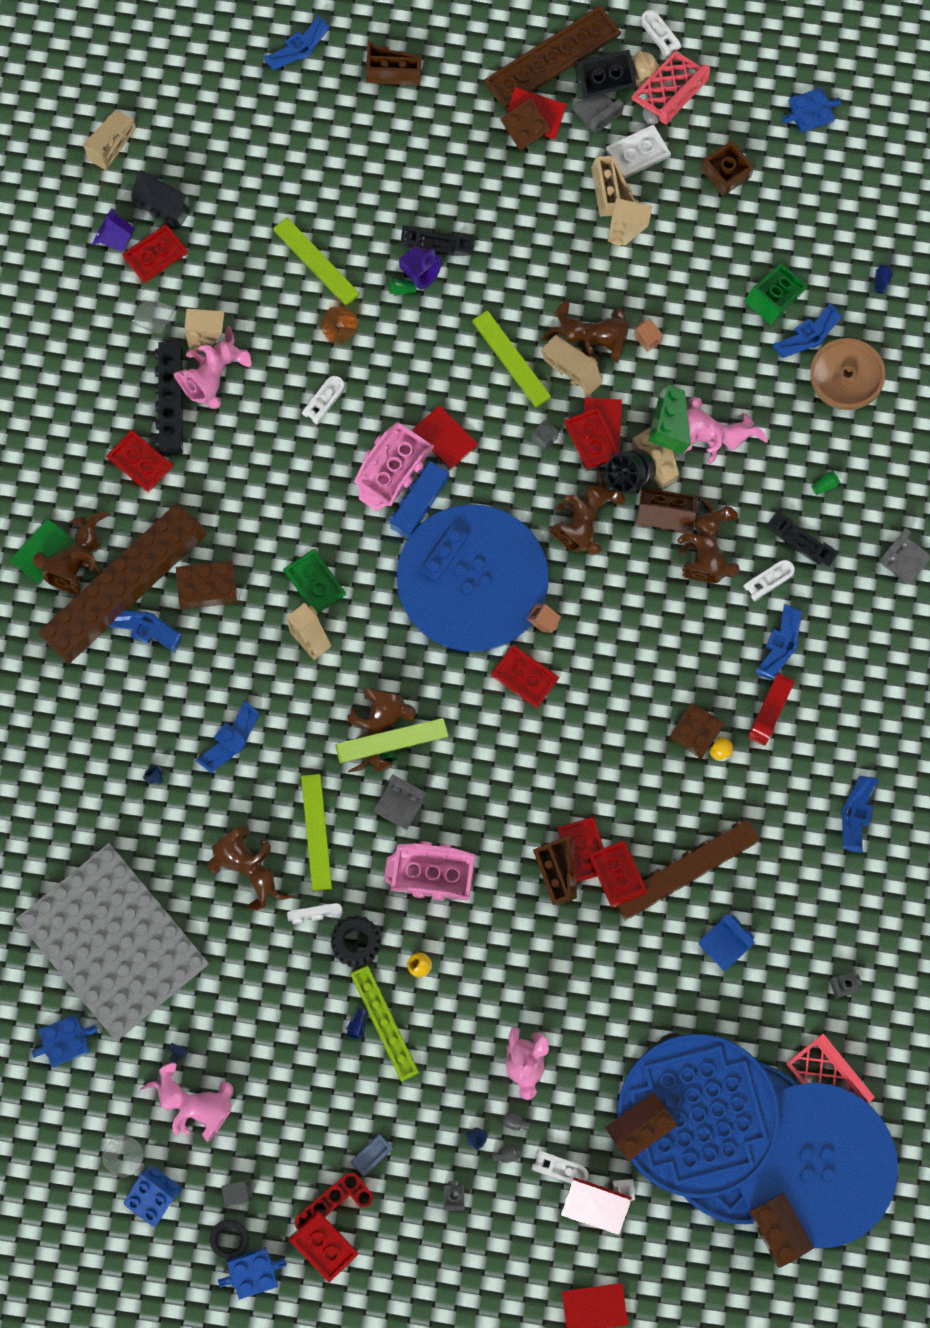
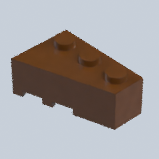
M368 41L366 83L420 85L421 57L403 51L389 50L387 46L380 47Z
M568 835L533 849L552 904L560 906L577 899L575 836Z

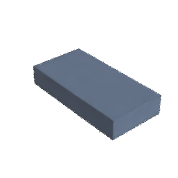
M379 1134L350 1163L365 1177L393 1148Z

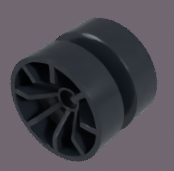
M642 449L629 450L616 454L608 460L605 468L606 479L615 491L628 493L650 485L656 475V465L652 456L647 451Z

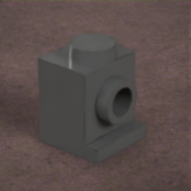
M854 972L829 980L835 999L858 993L860 991L859 987L862 986L859 975L855 976ZM845 981H850L851 987H846Z
M448 1181V1185H444V1211H464V1185H460V1181ZM452 1192H456L458 1194V1198L456 1200L450 1198V1194Z

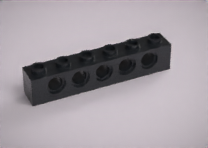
M181 341L158 342V349H155V359L158 360V366H155V376L158 377V383H155V393L158 395L159 400L155 401V410L159 412V419H155L156 430H159V436L155 437L156 448H159L161 454L183 453V389L173 375L175 372L183 370ZM167 360L173 361L170 365H165L164 363ZM166 378H173L171 382H164ZM167 395L173 396L171 400L164 399ZM169 412L173 413V416L170 418L164 417ZM168 430L174 431L171 435H165V432Z

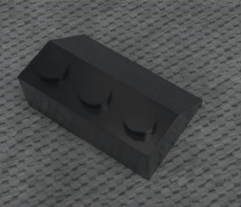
M630 50L573 62L577 82L584 98L637 86Z
M142 170L138 172L131 193L133 205L140 210L145 209L154 218L159 217L163 219L169 226H176L180 229L191 212L188 195Z

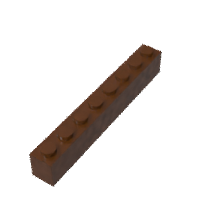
M740 820L731 826L733 829L728 832L725 830L715 835L716 839L711 842L709 840L702 842L698 845L699 849L694 852L692 849L682 854L683 858L677 862L675 859L665 864L666 868L662 871L656 869L649 874L650 878L643 881L647 894L616 906L623 919L627 921L757 844L760 839L749 821L742 822Z

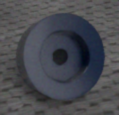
M153 765L144 773L143 779L148 784L156 782L160 785L164 780L161 777L163 770L158 765Z
M172 1042L167 1049L172 1052L169 1060L174 1063L177 1062L179 1057L185 1059L189 1051Z
M478 1127L467 1131L468 1145L477 1150L482 1148L487 1140L486 1131Z

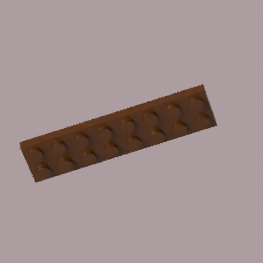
M598 6L484 79V84L501 106L507 109L515 87L532 93L574 66L573 62L585 59L619 37L621 31L603 8Z

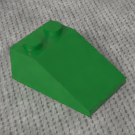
M780 263L752 288L744 302L772 325L803 294L808 286Z

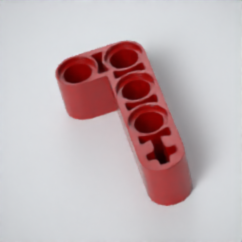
M779 672L777 673L750 730L748 739L763 746L767 744L795 683L794 679Z
M348 1173L295 1218L296 1229L300 1227L301 1218L307 1219L310 1216L307 1214L309 1210L312 1215L315 1213L314 1208L317 1204L321 1203L325 1206L326 1210L322 1215L326 1217L350 1196L358 1206L367 1208L373 1203V1195L356 1174ZM347 1178H356L357 1184L354 1188L346 1186ZM334 1190H338L341 1193V1199L337 1202H333L330 1199V1193ZM361 1193L369 1194L370 1200L367 1204L359 1202L358 1197Z

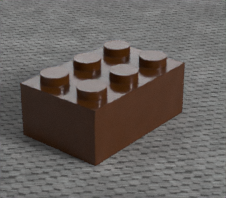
M233 561L175 567L181 610L238 603Z

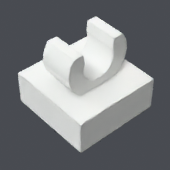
M633 1179L613 1181V1191L631 1196V1200H635Z

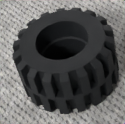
M355 915V917L348 916L347 919L340 920V923L335 925L334 931L331 934V946L335 957L342 964L348 965V967L356 966V968H359L362 965H368L378 955L379 948L381 947L378 928L368 918H362L360 915ZM352 931L363 932L368 939L366 948L356 953L348 951L344 945L346 935Z

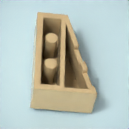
M614 156L596 157L591 170L599 216L613 215L616 198L639 203L638 200H635L630 185H627L623 178L624 174Z
M616 198L608 242L618 246L627 245L648 227L653 206Z
M186 310L184 330L189 350H197L202 354L204 351L198 350L200 345L211 347L214 345L222 333L224 311Z
M649 428L632 439L631 447L633 449L645 450L652 456L656 465L654 481L660 490H664L677 482L679 472L673 451L648 441L651 430Z
M303 603L286 618L292 636L311 658L315 660L328 650L331 644L319 622L316 610L311 605L308 607Z

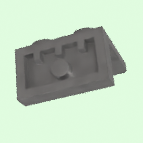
M604 93L582 99L572 107V110L595 135L622 115L624 104L620 99L612 102Z
M905 528L883 555L879 563L910 585L929 562L930 554L909 539L912 532Z
M392 774L388 780L389 785L376 805L374 812L399 827L408 830L426 799V792Z

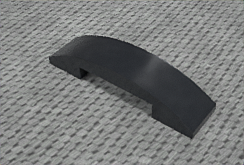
M403 225L400 244L410 248L416 246L424 251L433 248L435 254L470 256L473 255L475 237L460 234L453 237L422 232L421 228Z
M778 510L766 525L776 536L794 550L824 567L829 568L840 554V552L825 542L823 544L795 526L790 518Z

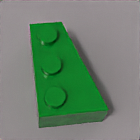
M667 384L659 394L648 441L683 454L691 445L686 396L684 390Z

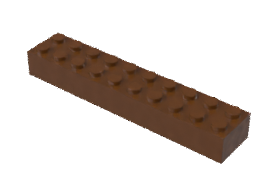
M178 503L174 504L37 633L69 665L124 610H128L207 535L203 526Z

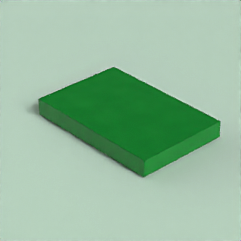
M47 519L9 561L36 584L40 585L44 580L42 569L34 565L33 556L40 552L44 553L45 557H49L57 552L68 549L75 543V540Z
M315 549L283 569V572L308 607L311 605L318 614L346 596V592Z

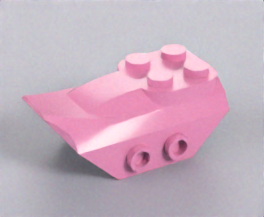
M399 422L385 431L383 435L377 437L374 448L366 452L363 464L354 480L359 489V500L375 511L385 506H392L402 490L410 486L415 472L419 473L424 466L423 461L434 448L433 445Z
M420 841V844H398L395 853L387 857L384 881L391 886V891L412 893L413 897L424 898L427 895L432 896L434 900L451 898L469 901L475 854L451 848L449 844L432 846L431 842Z

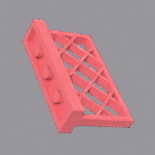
M675 51L632 95V100L658 115L660 121L667 124L709 80L710 67L705 64L701 67ZM678 59L682 62V65H672V62ZM686 69H694L696 72L694 74H687ZM674 70H683L684 75L674 76ZM671 71V76L662 77L661 73ZM675 80H685L686 83L676 86ZM673 81V86L663 87V82ZM660 82L661 87H650L652 83ZM674 91L675 94L670 97H665L664 92ZM662 92V97L652 98V93ZM649 93L650 99H642L639 96ZM663 102L664 106L661 109H658L653 104Z
M821 1034L786 1063L802 1084H807V1074L819 1076V1083H821L822 1076L833 1077V1086H835L836 1078H843L847 1081V1091H849V1086H851L855 1091L852 1093L858 1095L867 1103L875 1098L824 1034ZM816 1044L822 1051L821 1059L809 1058L810 1049ZM807 1052V1058L801 1057ZM824 1054L829 1060H823ZM797 1059L806 1060L805 1072L797 1071L792 1063ZM809 1060L821 1062L820 1073L808 1072ZM823 1062H829L834 1065V1075L822 1074ZM838 1070L842 1076H837L836 1071ZM800 1074H805V1080L801 1077Z

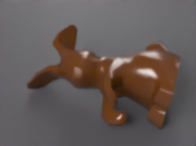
M565 301L555 312L561 325L548 330L541 338V341H546L555 334L563 335L570 342L583 341L585 343V355L588 357L592 356L596 361H598L599 357L592 354V349L594 346L600 345L612 352L611 359L618 364L630 324L625 321V312L621 309H616L611 314L612 318H606L600 322L582 323L578 319L568 318L569 302Z
M599 469L596 470L598 486H587L582 492V500L575 495H566L563 498L564 502L556 506L557 511L565 508L573 514L567 524L560 521L548 528V532L572 552L580 553L586 551L592 556L598 555L602 550V546L594 541V519L597 509L603 506L607 500L619 505H624L626 502L623 493L617 492L614 489H604L605 481Z
M701 499L708 513L695 520L694 527L699 535L685 533L677 539L679 544H682L684 541L691 542L681 547L680 555L685 554L687 550H696L695 563L687 562L682 568V576L706 583H718L724 577H735L740 570L739 564H729L726 562L725 555L718 547L716 541V534L721 527L722 521L737 519L738 513L728 506L716 512L709 502Z
M95 513L90 516L88 522L85 517L72 519L68 524L75 523L79 528L76 532L75 543L71 547L49 557H45L44 553L40 552L33 556L34 565L42 569L43 578L49 585L77 596L80 593L81 585L78 583L76 574L80 568H89V571L95 570L97 575L102 573L101 568L95 564L96 561L93 554L90 553L98 551L101 546L95 525L98 521L108 517L110 513Z
M363 688L364 698L372 702L368 717L366 719L359 718L357 716V709L354 707L351 709V714L347 715V719L350 724L364 729V732L356 738L358 739L383 733L384 730L396 724L400 717H404L406 721H413L416 716V710L413 706L405 704L401 696ZM379 754L362 758L361 764L348 770V772L361 771L367 767L368 762L373 765L375 771H385L392 767V763L380 759Z
M241 825L235 828L212 846L211 849L214 857L207 863V868L211 873L217 874L220 872L221 867H224L231 871L241 872L249 878L258 898L248 904L246 909L260 910L265 908L268 894L276 900L294 898V895L278 894L276 892L271 868H266L261 864L271 853V845L267 839L260 840L262 847L256 854L252 853L246 845L245 839L250 835L248 825L244 827Z

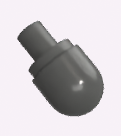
M507 1113L503 1117V1124L508 1129L520 1131V1128L528 1131L530 1129L531 1123L523 1121L521 1115Z
M515 1146L502 1147L499 1149V1152L491 1153L492 1161L501 1160L502 1163L515 1162L520 1156L519 1149Z

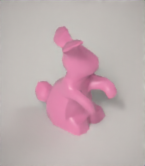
M227 326L225 330V341L216 343L214 348L208 345L199 346L198 350L204 351L206 358L197 350H189L186 353L187 357H194L200 365L196 370L184 369L173 374L184 393L192 401L206 403L210 409H217L221 405V399L216 396V393L219 389L220 377L225 365L233 362L234 359L246 367L252 365L249 352L233 345L235 342L234 334L230 326Z
M692 397L688 400L687 414L691 445L685 452L691 450L692 444L696 442H706L710 447L707 451L711 453V457L708 459L709 464L716 460L717 450L721 448L722 442L730 450H736L749 436H756L762 441L768 442L766 435L757 426L752 427L755 423L747 414L741 413L744 417L743 422L725 426L700 409L702 405L701 398Z
M513 1027L509 1033V1043L506 1047L505 1065L509 1078L519 1084L520 1097L530 1100L535 1097L537 1093L535 1085L541 1080L545 1071L544 1056L549 1051L548 1040L540 1032H534L531 1035L534 1043L529 1040L519 1039V1030Z
M171 1062L164 1065L159 1070L161 1082L158 1080L150 1081L141 1087L140 1090L156 1087L162 1108L166 1110L179 1109V1113L172 1125L175 1135H178L180 1130L185 1135L190 1134L186 1122L188 1118H193L205 1125L202 1136L207 1142L211 1141L232 1110L230 1098L234 1093L233 1086L229 1082L223 1081L219 1085L218 1093L204 1092L190 1095L185 1093L180 1085L172 1079L177 1064Z

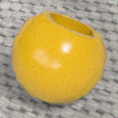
M718 737L709 751L711 757L717 761L728 760L733 754L732 742L725 737Z
M417 952L409 958L407 968L414 977L422 978L430 973L432 962L425 953Z

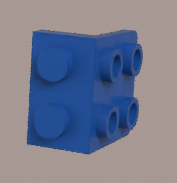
M729 914L723 917L699 941V946L724 971L756 943L753 940L754 936L747 929L744 931L740 926V921L734 915L730 916Z
M150 1165L136 1181L124 1200V1205L154 1227L159 1223L170 1204L180 1195L183 1188L176 1181L164 1175L160 1169Z

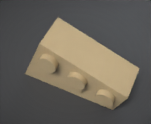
M117 110L110 114L83 144L88 161L107 171L135 131L134 120Z
M555 335L541 349L544 360L561 375L564 373L572 379L570 383L573 386L578 384L584 390L583 394L587 398L602 383L597 361L592 356H586L580 348L573 347L567 339H561Z

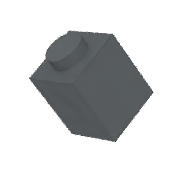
M544 419L532 432L531 440L545 452L557 440L559 431Z
M246 1181L221 1186L225 1207L250 1202V1197H253L252 1187L247 1185Z

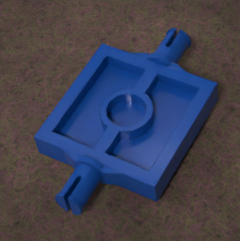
M822 87L791 97L788 100L791 114L782 116V121L784 124L794 121L798 125L800 133L833 123L835 117L832 107L841 105V100L838 97L829 101Z
M75 1014L41 1028L39 1033L42 1039V1046L31 1050L33 1058L46 1054L51 1067L54 1068L88 1054L90 1050L87 1044V1036L98 1032L97 1027L94 1024L84 1029Z
M264 1247L227 1259L230 1270L229 1276L218 1279L220 1288L232 1284L240 1300L277 1288L276 1270L287 1267L285 1258L273 1262L269 1257L267 1248Z

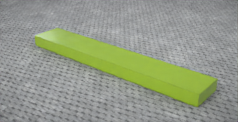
M287 217L273 228L274 232L345 307L360 296V293Z
M488 310L473 319L472 323L534 407L537 408L550 400L551 395Z
M444 718L337 743L335 747L339 762L344 763L449 736Z
M321 774L301 776L312 892L332 890Z
M366 965L350 973L401 1082L419 1074L369 966Z

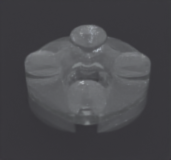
M115 1137L107 1144L103 1151V1163L111 1174L118 1177H129L141 1169L144 1160L143 1148L137 1140L131 1137ZM121 1151H125V1154H129V1158H126V1162H122L121 1159L118 1160V1156L121 1155Z

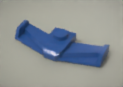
M318 15L303 36L299 31L285 41L286 48L268 56L265 55L264 61L272 70H276L295 60L306 59L313 53V48L329 30L330 26Z
M830 303L814 323L810 319L806 320L795 328V336L778 343L775 342L773 348L781 358H786L808 348H816L823 343L824 338L841 319L842 315Z
M787 604L783 605L780 631L773 629L765 647L770 649L771 652L757 668L756 674L768 679H774L790 656L795 653L798 646L801 610Z
M124 610L108 627L133 630L130 634L131 638L149 644L151 639L154 638L173 653L176 652L181 642V634L149 612Z
M244 701L233 726L231 727L225 723L213 737L218 744L195 761L212 773L234 755L240 753L246 746V741L259 716L257 710Z
M859 776L846 803L842 807L843 848L848 851L863 853L862 825L870 826L874 807L867 805L876 785L879 783L878 778Z

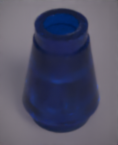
M879 265L878 269H876L874 292L879 294L885 293L893 277V269L891 267Z
M357 1008L346 1028L347 1036L358 1040L362 1039V1036L365 1035L368 1011Z

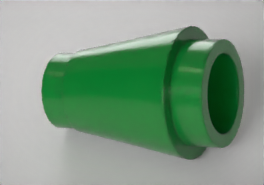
M399 278L389 280V294L398 296L416 293V286L412 281Z
M833 470L827 471L811 488L816 495L836 488L840 480Z

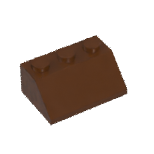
M641 488L636 524H640L643 527L653 526L659 527L662 530L672 529L678 530L681 533H693L697 510V496Z
M653 1092L606 1126L605 1129L626 1160L630 1161L678 1125Z
M784 1193L748 1211L777 1268L793 1262L814 1249Z

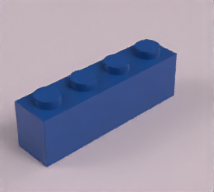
M429 462L427 467L423 466L419 472V479L417 482L413 481L409 488L410 493L407 497L404 496L399 503L401 507L397 512L394 511L389 519L390 529L407 539L410 538L411 534L419 526L449 480V472L432 462Z

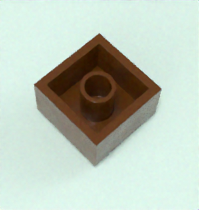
M531 99L500 119L520 152L551 132V129Z
M730 141L703 159L701 170L718 192L724 196L750 179L754 167L735 143Z
M692 702L669 739L702 760L725 723Z

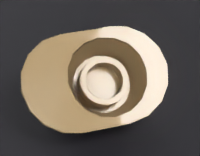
M641 51L631 57L636 84L639 88L659 68L652 54ZM660 82L652 83L650 87H660Z

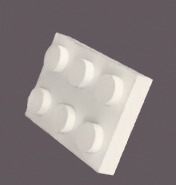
M654 124L606 147L608 156H614L624 174V179L671 156Z

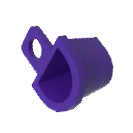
M111 208L92 244L102 243L123 252L134 233L135 227L115 213L116 210Z
M414 246L399 258V267L413 280L417 288L425 289L434 282L439 274L441 256H435L433 248L424 251Z

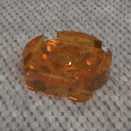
M330 307L321 320V329L325 338L335 344H343L345 341L352 340L358 331L356 314L345 307ZM342 322L345 326L337 329L335 323Z

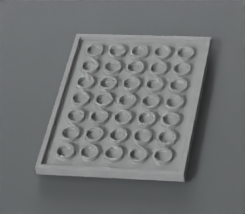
M110 843L16 918L17 922L116 1042L209 965Z

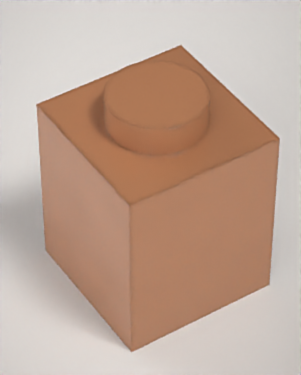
M648 319L646 322L641 321L636 325L634 337L648 353L662 342L663 334Z
M536 603L526 619L540 631L552 633L558 627L561 616L546 604Z

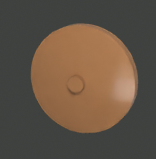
M842 338L827 343L816 353L810 368V381L817 396L826 404L841 410H855L867 406L880 394L885 381V366L878 352L869 344L857 339Z

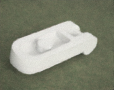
M648 10L643 13L641 24L665 57L670 55L671 51L681 48L679 40L655 11Z
M338 376L328 378L305 407L302 415L306 418L310 417L313 419L312 422L318 425L344 390L343 380ZM315 407L320 409L318 413L313 411Z
M782 560L747 582L743 587L746 591L749 590L752 595L751 598L755 602L789 580L794 573V566L790 561ZM758 583L762 587L759 591L755 587Z
M334 903L287 912L288 921H292V924L304 923V919L312 918V921L324 919L323 916L328 915L338 918L342 915L343 911L340 904Z
M537 1150V1159L535 1164L532 1165L531 1170L572 1184L574 1177L584 1181L588 1180V1171L585 1167ZM545 1160L551 1161L548 1169L543 1167Z

